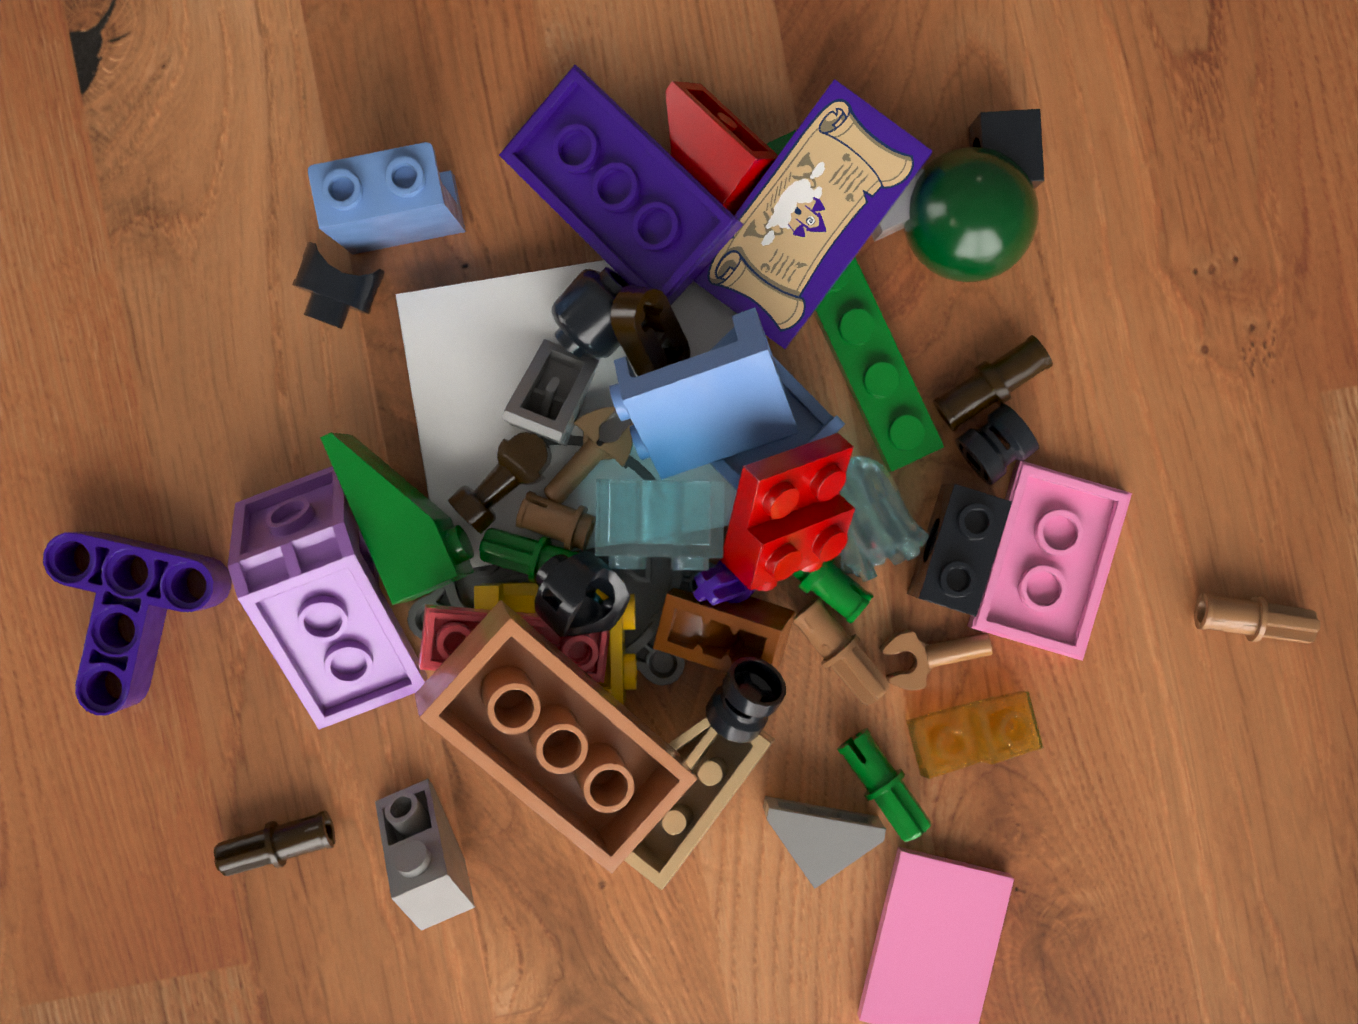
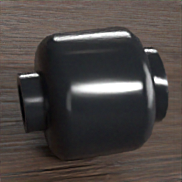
M605 267L601 272L592 269L581 271L552 306L551 313L556 324L559 326L554 335L559 343L579 358L586 352L600 358L611 356L620 346L611 325V308L617 293L625 286H629V284L608 267Z

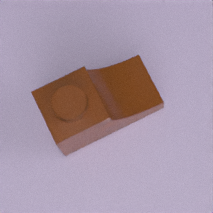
M673 587L666 595L653 649L727 673L733 662L737 659L751 656L763 659L778 669L783 658L795 611L754 597H750L741 603L725 601L712 605L708 600L699 602L692 592Z

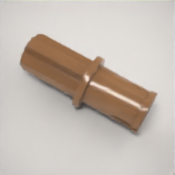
M1201 593L1195 605L1194 621L1197 629L1244 634L1247 640L1252 642H1258L1262 637L1309 644L1315 641L1317 632L1320 630V620H1318L1317 612L1314 610L1270 604L1261 596H1253L1249 601Z
M819 597L814 599L794 616L793 625L800 629L824 659L821 664L825 669L831 666L862 704L867 706L874 703L889 688L888 680L857 645L860 638L856 634L850 636L823 605V601Z

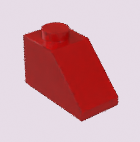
M672 81L665 91L671 155L735 215L778 155L701 83Z

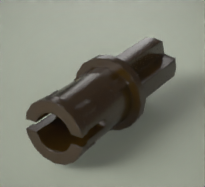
M325 810L316 815L278 825L275 821L267 822L264 830L219 842L214 847L215 866L217 871H220L224 876L234 875L269 864H273L276 868L284 867L287 859L325 848H333L336 842L334 826L330 815Z

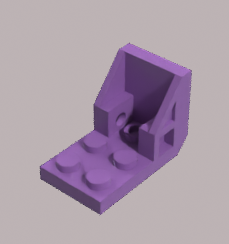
M333 466L235 503L228 569L237 598L317 728L320 730L416 693L427 681V674L425 670H420L419 659L379 587L378 570Z

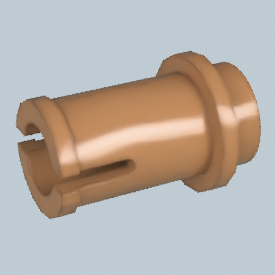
M529 491L520 505L516 518V527L525 528L563 542L564 549L572 551L576 547L585 550L592 537L597 517L588 514L586 506L580 505L578 509H574Z

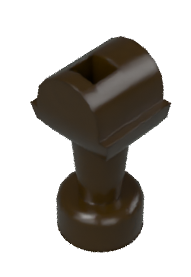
M529 432L519 433L510 440L504 438L498 446V464L475 490L466 485L460 487L448 499V502L472 528L482 534L496 520V514L492 510L495 504L520 484H537L545 479L542 474L550 465L552 458L549 445L536 434Z

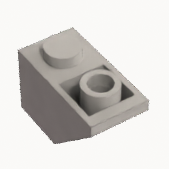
M423 780L375 801L391 899L422 931L475 908L465 858L430 780Z

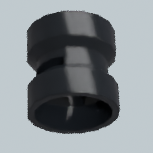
M1002 404L988 415L987 423L980 429L970 428L955 440L960 453L970 467L989 485L1002 478L1007 472V466L1014 460L1024 461L1039 450V444L1028 425L1006 404Z
M752 656L741 657L733 662L722 680L723 684L716 688L706 705V717L710 726L722 737L737 743L751 742L757 738L765 727L768 716L777 710L786 695V683L777 669L763 659Z

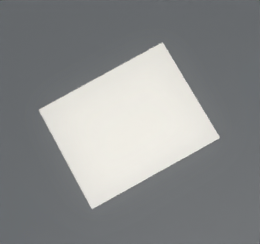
M605 260L395 294L429 500L452 519L454 526L460 525L468 535L474 551V557L469 559L473 568L493 565L480 559L479 546L486 530L482 534L478 533L455 511L448 502V499L464 485L473 490L480 485L498 464V446L504 438L510 440L519 433L528 432L502 419L504 410L543 340L546 339L561 345L554 335L559 329L551 313L554 302L584 269L601 272L605 267H608L615 271ZM694 281L671 305L688 340L691 357L710 351L734 328L732 316L737 313ZM621 345L607 358L596 357L587 352L584 354L599 360L578 418L594 410L614 406L609 386L618 383L614 360L626 356ZM615 412L607 422L602 424L599 441L615 442L620 438L622 432L630 425L632 420L621 421L617 412ZM574 426L571 435L583 437V431ZM633 443L630 456L639 461L655 477L671 502L656 497L648 484L630 467L625 469L615 459L601 460L562 503L574 509H578L580 505L586 506L588 508L587 513L597 517L592 537L586 549L729 526L737 491L710 464L661 480L651 458L641 460ZM550 445L552 458L550 465L542 474L545 479L537 484H520L495 504L492 510L496 514V520L488 528H497L539 541L544 535L525 528L516 527V518L520 505L529 491L547 498L544 494V488L581 446ZM551 538L552 545L564 548L563 542ZM574 547L572 551H578L581 549Z

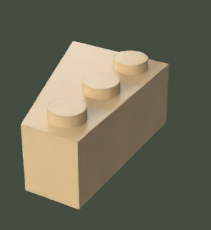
M706 717L671 741L669 745L680 753L698 779L624 861L659 889L663 890L763 757L775 738L762 730L758 737L751 742L737 743L729 741L710 726Z

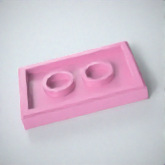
M1016 461L1005 496V500L1012 501L977 615H970L967 626L1083 661L1132 493L1024 461Z
M898 847L857 1012L859 1020L871 1024H979L1014 878L1010 873Z

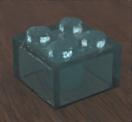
M596 479L595 556H609V568L646 569L647 557H671L672 570H709V558L723 559L725 482Z

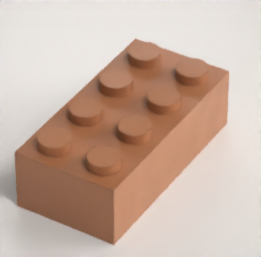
M502 600L496 604L415 693L420 719L611 874L698 779L679 752Z

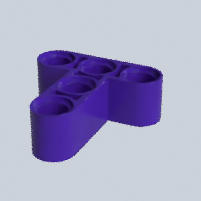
M66 532L55 536L47 544L43 553V565L46 573L55 582L64 586L96 593L75 684V694L79 704L87 712L94 715L107 716L140 703L146 697L151 685L167 609L179 612H194L221 604L228 597L231 590L232 579L228 568L221 561L213 557L103 532ZM80 544L86 547L90 555V563L84 572L76 566L74 561V553ZM137 556L146 562L148 568V577L142 586L137 584L131 575V565ZM193 569L200 571L206 580V591L200 599L194 597L187 587V578ZM123 614L127 615L135 626V635L131 642L124 640L118 630V622ZM108 672L114 673L120 679L122 693L119 699L112 697L107 691L105 679Z

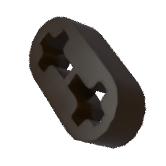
M629 285L617 293L611 308V325L637 376L691 358L688 340L667 297L662 291L655 288Z

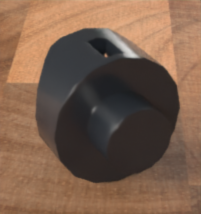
M308 242L298 274L292 285L311 293L304 312L305 316L342 329L350 308L370 314L371 306L385 272L378 269L373 273L361 276L342 273L327 263L318 251L316 243Z
M585 551L574 554L569 558L564 554L555 555L542 565L536 576V584L539 589L534 600L535 612L559 637L610 631L625 612L630 600V593L625 583L594 553ZM597 589L600 590L601 592H603L604 594H606L609 598L603 600V599L596 593V590H597Z

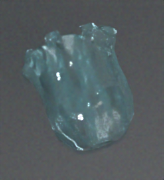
M854 456L850 458L846 471V482L840 491V495L855 507V511L847 533V544L840 553L841 570L846 574H855V576L862 578V581L865 582L878 577L874 566L884 564L886 558H889L893 565L901 564L906 559L907 561L914 559L920 554L919 547L925 544L929 535L912 518L893 477L881 463L867 456Z

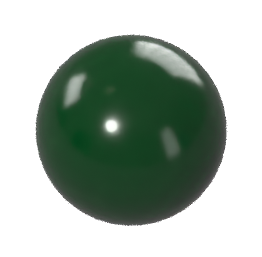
M963 147L938 156L923 168L924 171L918 178L911 195L910 219L904 223V231L911 250L925 267L949 280L979 282L1004 273L1021 259L1034 238L1038 224L1039 208L1033 184L1017 162L993 149Z

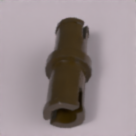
M1031 335L1025 342L993 363L989 364L987 361H984L974 368L975 375L942 397L934 399L933 403L948 427L955 431L961 424L995 402L1000 406L1011 399L1010 392L1043 370L1052 367L1053 362L1041 342Z

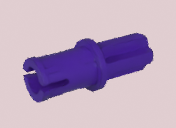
M720 560L715 567L702 570L694 577L698 586L693 592L694 597L699 602L708 600L712 605L725 601L741 603L749 599L754 591H758L755 589L750 591Z

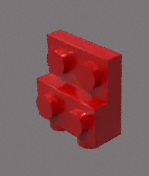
M839 433L743 466L720 561L750 591L753 589L758 591L772 590L777 586L778 581L790 577L799 570L804 572L817 571L822 567L823 562L834 559L845 548L848 541L847 533L855 507L840 495V491L846 482V471L854 446Z

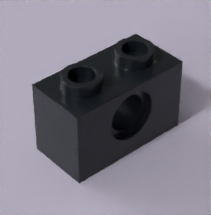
M941 484L907 594L976 616L1012 501L958 484Z

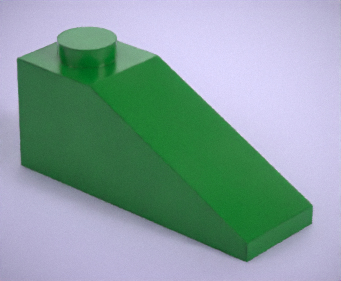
M331 432L320 437L392 605L415 600L474 573L469 560L474 557L473 547L468 535L460 525L454 526L452 519L355 436Z

